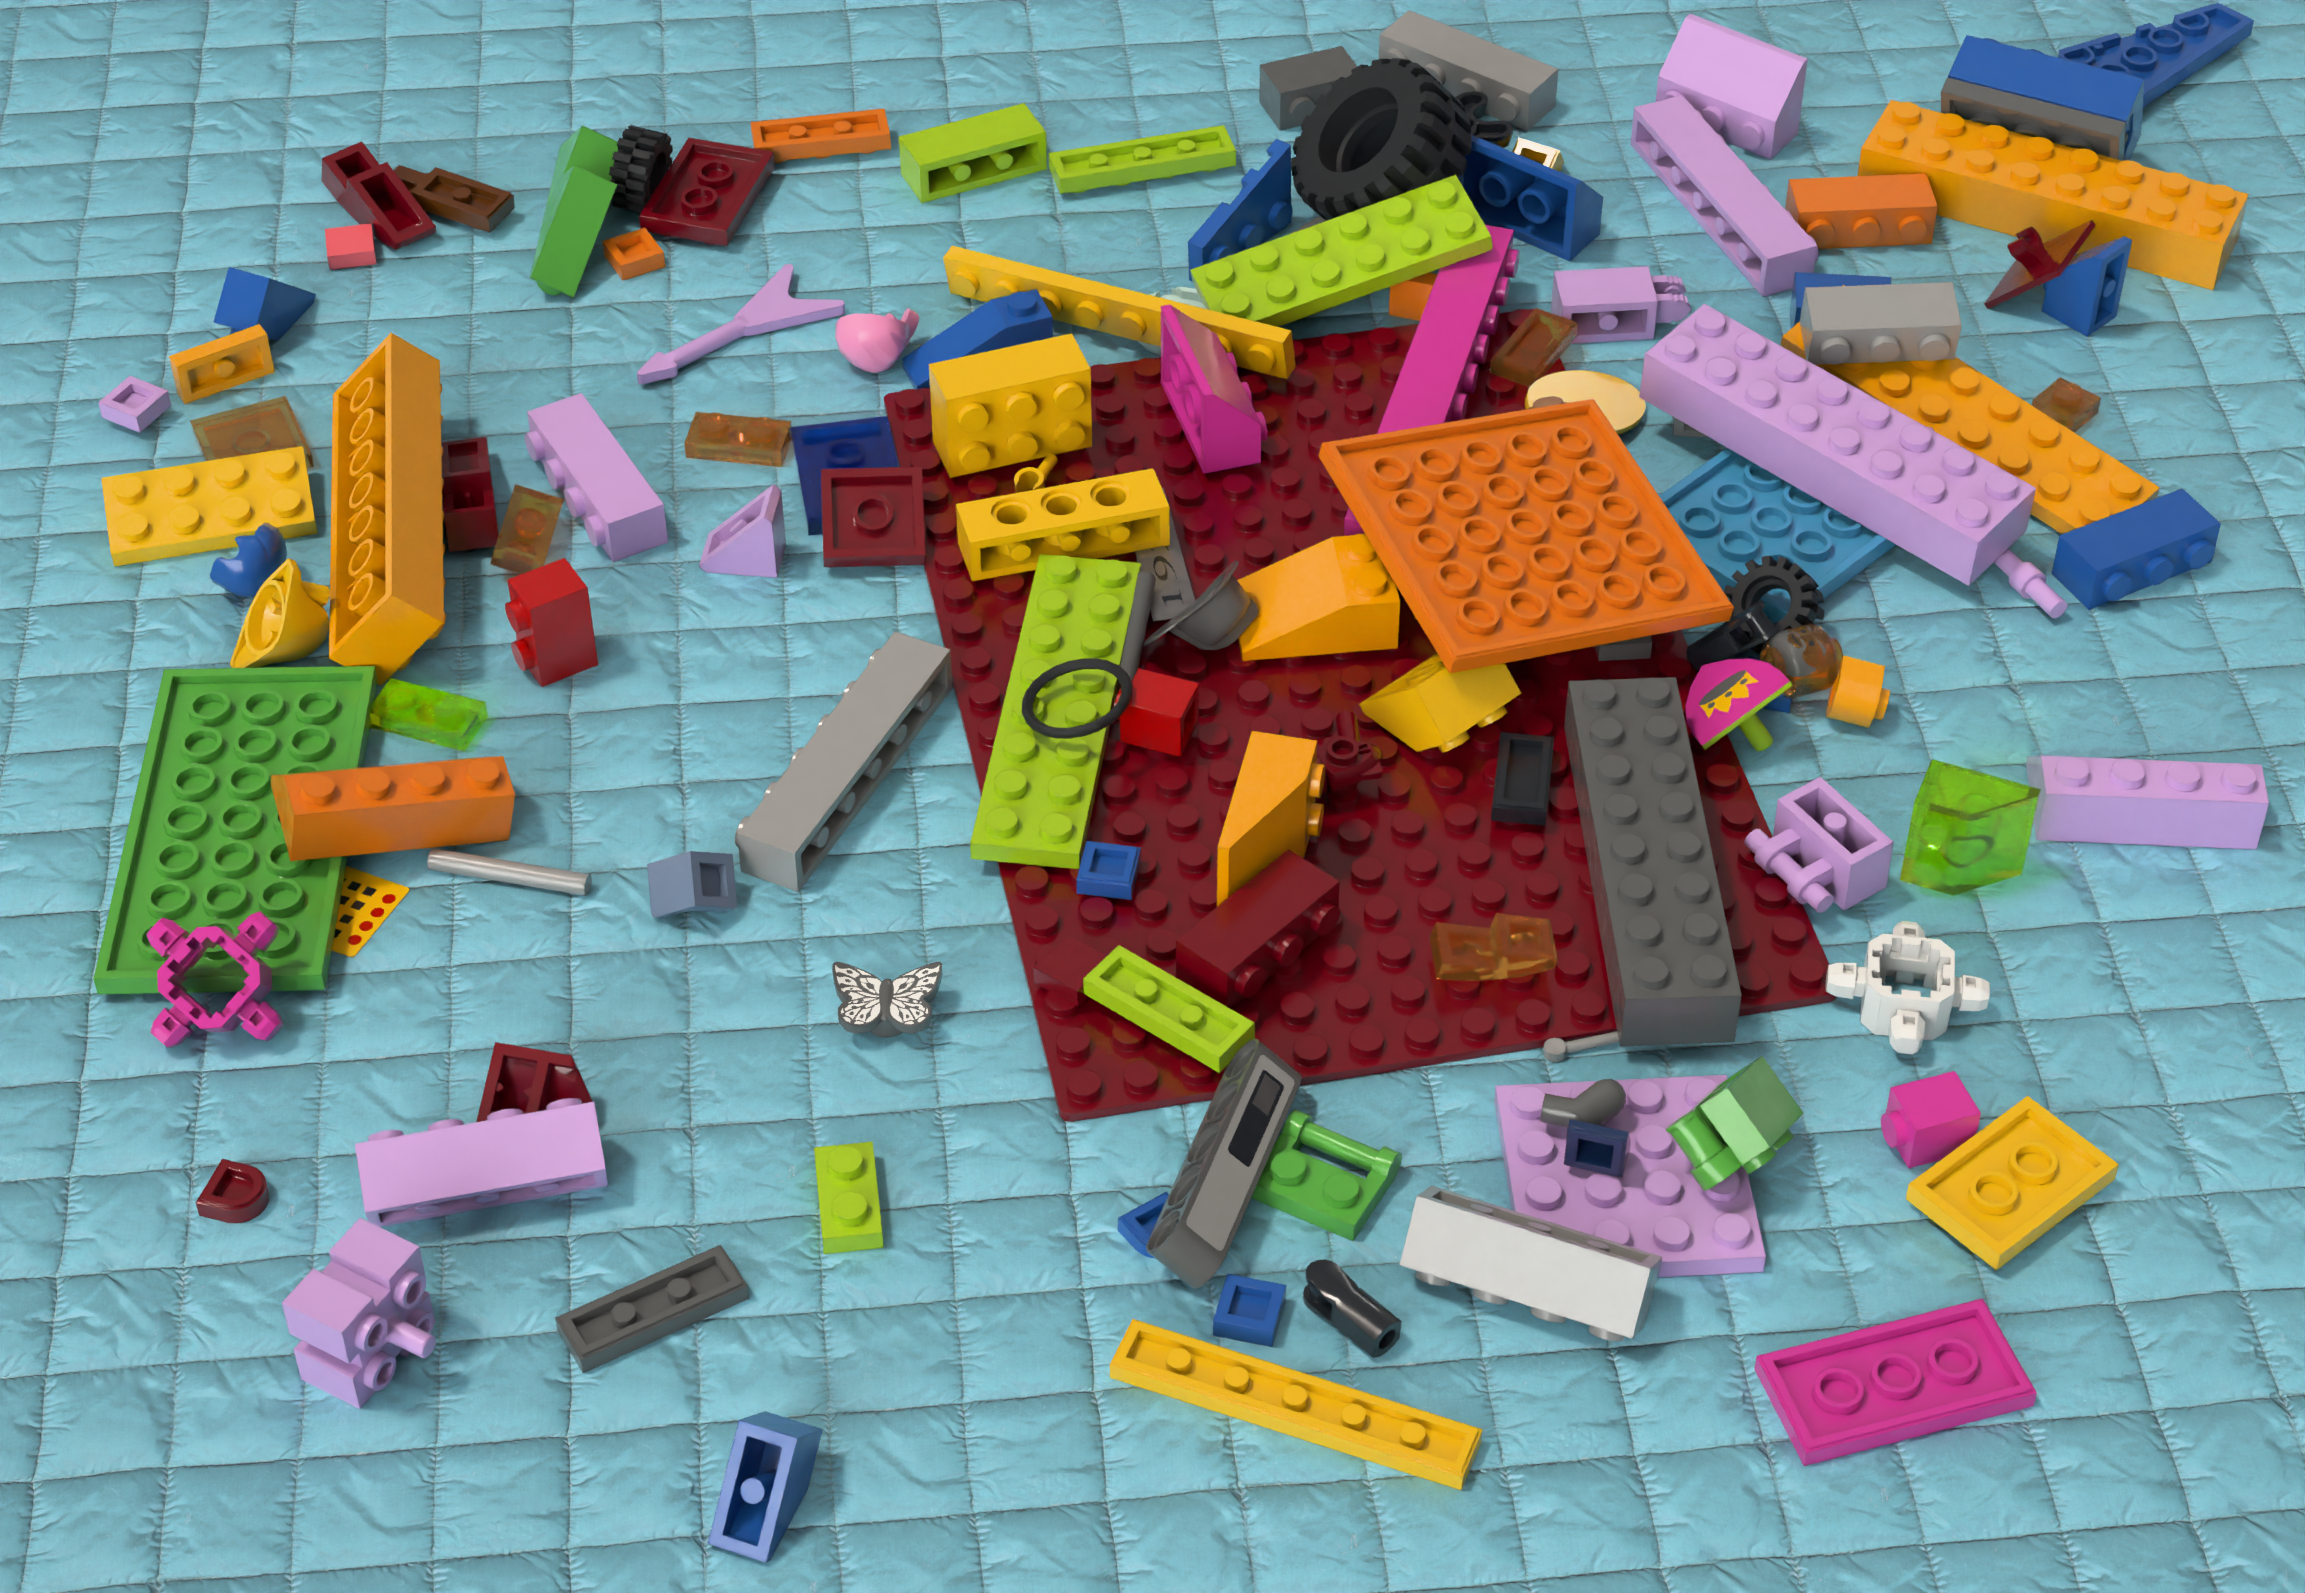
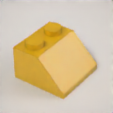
M1436 654L1359 705L1365 715L1415 751L1419 752L1438 746L1443 753L1467 741L1470 736L1466 730L1475 724L1483 727L1503 717L1507 713L1504 705L1520 695L1521 692L1505 663L1449 673L1439 655Z

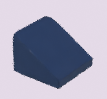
M1570 1119L1567 1130L1564 1165L1623 1177L1631 1144L1629 1132Z

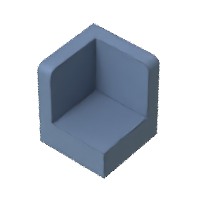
M689 851L647 864L652 917L666 918L686 911L723 913L737 909L732 854Z

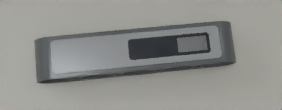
M1252 1039L1242 1046L1225 1069L1146 1246V1252L1194 1289L1208 1282L1223 1263L1302 1080L1299 1072L1258 1039Z

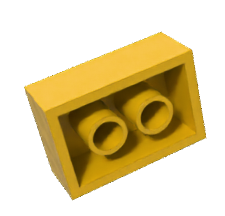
M1072 333L929 364L933 443L950 478L1046 457L1048 454L1056 455L1092 447L1091 368Z

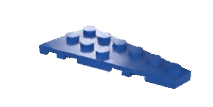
M2214 3L2174 15L2173 23L2156 28L2153 24L2147 23L2137 26L2134 35L2121 38L2118 33H2114L2060 49L2058 58L2070 61L2079 60L2090 66L2114 72L2124 71L2135 77L2143 78L2144 108L2249 37L2252 33L2254 20L2220 3Z

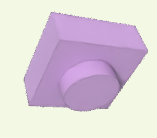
M129 376L100 400L98 404L102 418L140 433L171 406L168 390Z

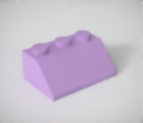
M1689 14L1685 17L1658 75L1656 101L1683 95L1694 109L1702 114L1704 120L1712 129L1723 137L1725 142L1771 160L1798 134L1808 59L1696 15Z

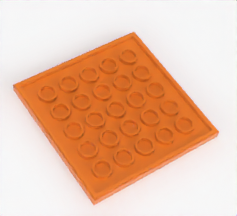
M1594 399L1342 439L1321 444L1320 460L1449 673L1730 620L1734 609L1733 605Z

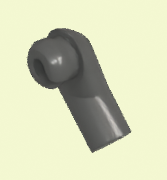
M1602 1079L1595 1082L1575 1099L1545 1093L1540 1122L1568 1127L1569 1120L1572 1119L1603 1126L1624 1108L1626 1093L1622 1085L1613 1079Z

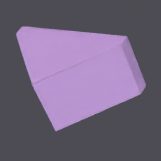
M773 484L708 534L699 567L707 573L777 578L786 547L781 489Z

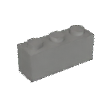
M1953 282L1805 287L1800 316L1806 360L1812 364L1884 363L1955 359L1962 327Z

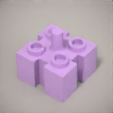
M359 1218L330 1249L331 1262L322 1272L313 1268L285 1298L282 1306L289 1334L301 1339L293 1349L301 1380L361 1409L376 1391L382 1390L391 1381L396 1370L395 1357L398 1354L406 1357L411 1352L421 1358H426L433 1352L436 1338L431 1335L435 1325V1318L430 1294L425 1291L426 1275L420 1247Z

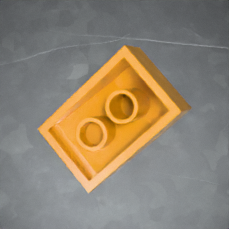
M1366 534L1331 537L1237 580L1255 602L1259 610L1257 617L1238 638L1242 661L1398 648L1400 599L1397 586Z
M1256 731L1251 732L1218 843L1217 906L1288 849L1304 858L1310 836L1319 837L1323 822L1324 804L1315 803V797L1320 798L1323 791L1325 765L1317 764L1316 740Z

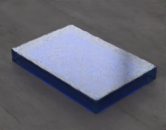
M888 416L790 427L808 535L823 534L821 469L898 467Z

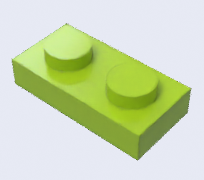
M873 1141L814 1147L824 1254L884 1248Z

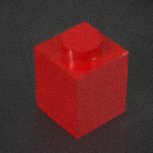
M1138 668L1131 681L1132 697L1130 703L1118 718L1120 719V742L1181 757L1199 722V683ZM1121 689L1119 690V692H1118V694H1117V697H1116V700H1115V705H1116L1117 702L1119 701V698H1120V695H1121Z

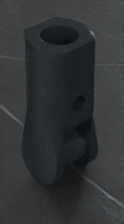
M1759 600L1723 625L1689 645L1686 650L1687 659L1696 671L1699 672L1702 665L1739 657L1770 639L1782 626L1779 622L1772 623L1762 610L1765 607L1764 602ZM1746 623L1754 635L1749 638L1740 627L1741 624Z
M1321 1259L1313 1261L1307 1266L1305 1278L1308 1285L1303 1291V1301L1309 1309L1332 1322L1336 1328L1372 1358L1385 1354L1395 1345L1400 1338L1402 1324L1400 1319L1366 1291L1359 1288L1336 1263Z

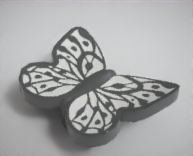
M941 962L921 966L900 975L893 981L888 978L881 981L875 975L846 963H833L834 986L838 998L842 1001V1004L838 1007V1020L844 1030L854 1034L870 1031L876 1036L888 1038L902 1033H918L925 1030L931 1023L932 1010L929 1002L935 998L939 990L943 974Z

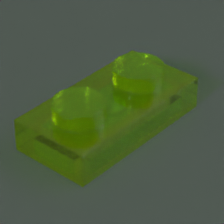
M390 678L370 707V728L465 752L488 718L486 702Z

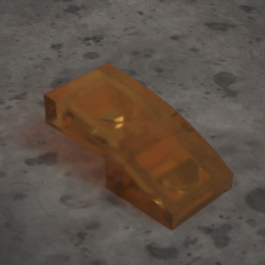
M1496 913L1490 928L1436 922L1430 935L1436 979L1479 981L1513 978L1553 969L1558 962L1550 919Z

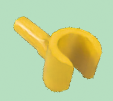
M1048 454L1038 468L1027 467L1019 470L1014 477L1015 492L1019 493L1029 489L1045 488L1046 477L1056 465L1057 457L1053 454Z

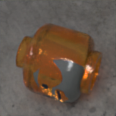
M1814 624L1777 632L1768 640L1766 648L1760 654V661L1768 662L1790 680L1793 686L1782 694L1791 699L1822 692L1832 687L1838 676V668L1843 658L1839 642L1833 637L1830 638L1829 634L1822 627Z

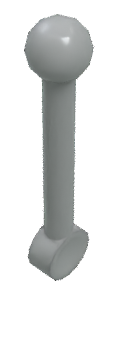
M1616 1031L1564 1042L1559 1038H1550L1544 1043V1057L1550 1062H1560L1565 1059L1567 1053L1619 1043L1618 1033Z

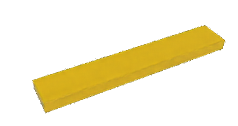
M1132 1319L1110 1363V1378L1461 1491L1482 1443L1483 1429Z

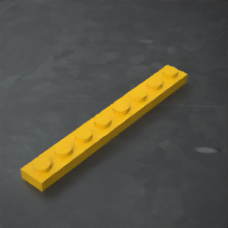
M951 246L943 257L950 293L988 302L991 299L1009 296L1015 292L1037 289L1053 320L1161 347V306L1170 304L1217 334L1225 352H1232L1237 367L1288 379L1296 367L1292 331L956 246Z

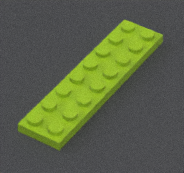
M1039 554L970 841L971 859L1070 869L1080 868L1110 725L1098 732L1083 737L1071 739L1047 737L1034 731L1025 722L1022 715V700L1032 682L1042 673L1056 665L1082 658H1098L1108 660L1120 666L1137 575L1141 572V563ZM1083 669L1061 675L1048 682L1037 693L1033 702L1034 715L1040 722L1056 728H1070L1095 721L1114 708L1117 696V678L1113 674L1099 669Z

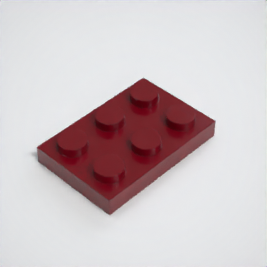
M688 137L639 215L640 228H646L650 233L661 234L665 237H679L702 241L711 245L728 246L775 168L774 152Z

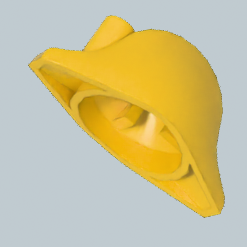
M288 558L266 579L253 599L230 661L231 668H260L273 663L292 662L313 653L326 639L329 631L330 621L323 607L328 603L330 597L329 587L302 581L301 571L296 561Z

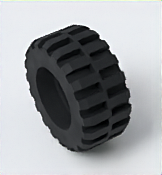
M1401 58L1373 60L1371 66L1360 65L1352 69V74L1347 78L1340 77L1331 84L1333 88L1325 96L1322 94L1314 103L1316 108L1311 115L1305 116L1301 124L1302 133L1295 138L1293 152L1296 157L1291 158V170L1297 194L1302 197L1304 203L1328 221L1453 175L1457 177L1463 176L1467 168L1465 156L1471 154L1472 146L1471 135H1469L1471 134L1470 119L1465 113V107L1418 63H1412L1408 59Z

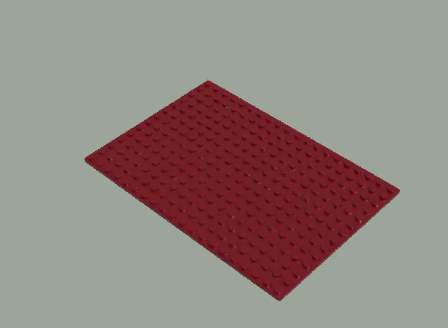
M1516 309L1511 312L1499 313L1495 334H1487L1489 335V347L1485 363H1476L1479 365L1475 391L1473 394L1466 392L1468 394V404L1465 419L1526 410L1525 397L1534 382L1546 375L1566 371L1539 311L1534 309ZM1419 324L1389 328L1378 327L1373 330L1343 334L1332 333L1326 336L1293 340L1296 367L1288 379L1237 367L1240 382H1247L1249 385L1252 406L1255 412H1262L1267 426V440L1261 442V463L1210 473H1203L1161 385V357L1093 365L1090 367L1092 447L1056 454L1055 456L1058 461L1046 477L1045 488L1153 468L1166 494L1196 601L1208 586L1236 560L1239 564L1233 575L1239 580L1331 537L1344 536L1345 516L1349 506L1319 458L1321 444L1377 434ZM930 388L905 389L885 395L884 409L898 466L922 467L926 562H924L923 567L943 647L951 650L952 684L981 797L1036 570L972 581L958 544L956 504L1016 493L1014 484L1015 474L1023 468H1038L1045 457L950 478L933 443ZM1135 552L1097 558L1138 563ZM1398 587L1400 614L1398 648L1242 661L1238 639L1224 648L1200 650L1168 631L1147 645L1143 644L1139 663L1140 669L1199 683V722L1181 757L1120 742V719H1116L1110 724L1086 841L1141 847V863L1132 900L1077 894L1076 880L1079 869L997 862L1060 1118L1067 1122L1212 1100L1227 1066L1220 1073L1090 997L1077 1007L1076 1004L1054 991H1048L1035 984L1033 967L1062 940L1071 935L1106 955H1109L1120 945L1176 977V939L1217 907L1218 843L1251 732L1256 731L1316 740L1318 748L1322 746L1325 738L1338 736L1335 718L1338 713L1345 710L1353 711L1356 714L1361 742H1367L1380 748L1383 753V761L1381 763V778L1361 781L1357 784L1355 790L1347 794L1331 793L1327 789L1324 796L1320 798L1315 797V803L1324 804L1322 828L1319 837L1310 836L1304 859L1340 881V916L1338 922L1331 932L1325 936L1317 937L1305 947L1290 966H1282L1264 981L1262 987L1254 996L1244 998L1232 1008L1233 1011L1255 1023L1254 1039L1261 1041L1301 1074L1300 1086L1543 1048L1544 1043L1550 1038H1559L1564 1042L1617 1031L1564 730L1569 681L1676 677L1742 995L1738 1017L1828 1003L1836 1000L1837 996L1825 991L1829 962L1803 904H1800L1787 892L1788 884L1776 873L1768 874L1755 862V854L1745 845L1746 837L1755 829H1760L1769 838L1773 836L1728 735L1726 734L1705 750L1695 739L1686 723L1685 706L1690 687L1698 672L1687 659L1686 650L1688 645L1682 631L1677 630L1651 635V658L1598 661L1596 648L1593 646L1505 663L1521 694L1504 705L1507 713L1503 717L1483 727L1475 724L1466 730L1470 736L1467 741L1443 753L1438 746L1419 752L1415 751L1365 715L1359 705L1425 660L1437 654ZM1150 610L1144 641L1171 619L1153 621ZM1501 732L1554 737L1546 826L1491 821Z

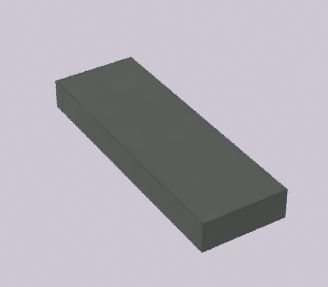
M719 1245L556 1317L557 1331L582 1373H585L748 1300V1286L723 1247Z

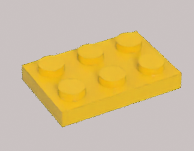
M2027 1096L1910 1182L1906 1200L1992 1268L1998 1270L2113 1182L2116 1178L2119 1164Z

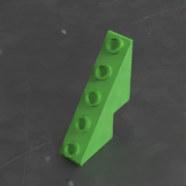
M581 126L560 146L530 274V279L536 281L542 291L554 296L561 293L572 298L575 296L617 184L610 182L612 176L609 175L610 167L614 165L613 153L618 151L617 141L585 126Z

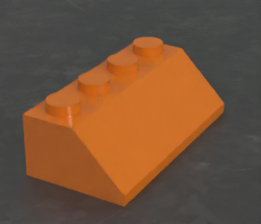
M483 756L271 775L270 783L290 861L507 841L510 837L515 792L503 756Z

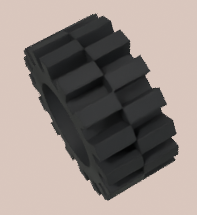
M630 125L628 129L622 132L623 138H619L617 142L618 151H614L612 157L614 165L610 167L609 175L612 176L610 182L617 184L611 199V205L641 213L672 164L673 158L669 156L673 151V147L670 144L671 138L668 134Z
M1762 556V565H1758L1754 560L1745 563L1749 572L1743 575L1737 570L1731 576L1738 582L1736 587L1726 585L1724 590L1725 595L1730 598V602L1734 607L1730 619L1759 601L1768 591L1772 589L1786 590L1790 595L1791 606L1785 617L1779 621V624L1782 626L1779 631L1797 632L1800 637H1797L1794 633H1789L1787 635V642L1792 645H1798L1792 638V634H1794V637L1802 645L1799 646L1800 648L1803 647L1800 639L1807 646L1809 643L1805 640L1804 636L1807 632L1816 636L1820 628L1814 624L1815 619H1824L1825 611L1818 605L1819 603H1824L1823 594L1817 589L1819 587L1818 584L1796 563L1793 564L1784 557L1779 556L1778 561H1776L1771 556ZM1746 623L1740 625L1749 638L1754 635ZM1804 629L1807 632L1801 633L1800 630ZM1768 640L1751 649L1758 654L1763 652L1767 657H1776L1778 651L1775 647L1769 648Z

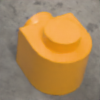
M1843 655L1829 690L1826 717L1866 728L1870 727L1873 718L1882 720L1890 696V690L1882 688L1885 666Z

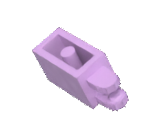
M1648 266L1554 271L1551 312L1559 344L1654 339L1656 323L1682 321V319L1687 318L1686 316L1691 311L1687 296H1683L1686 289L1682 278H1678L1677 275H1671L1670 277H1667V275L1651 276Z

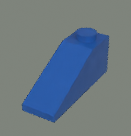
M1037 289L1015 292L1009 296L991 299L903 357L902 367L914 389L930 388L929 364L1052 338L1053 317Z

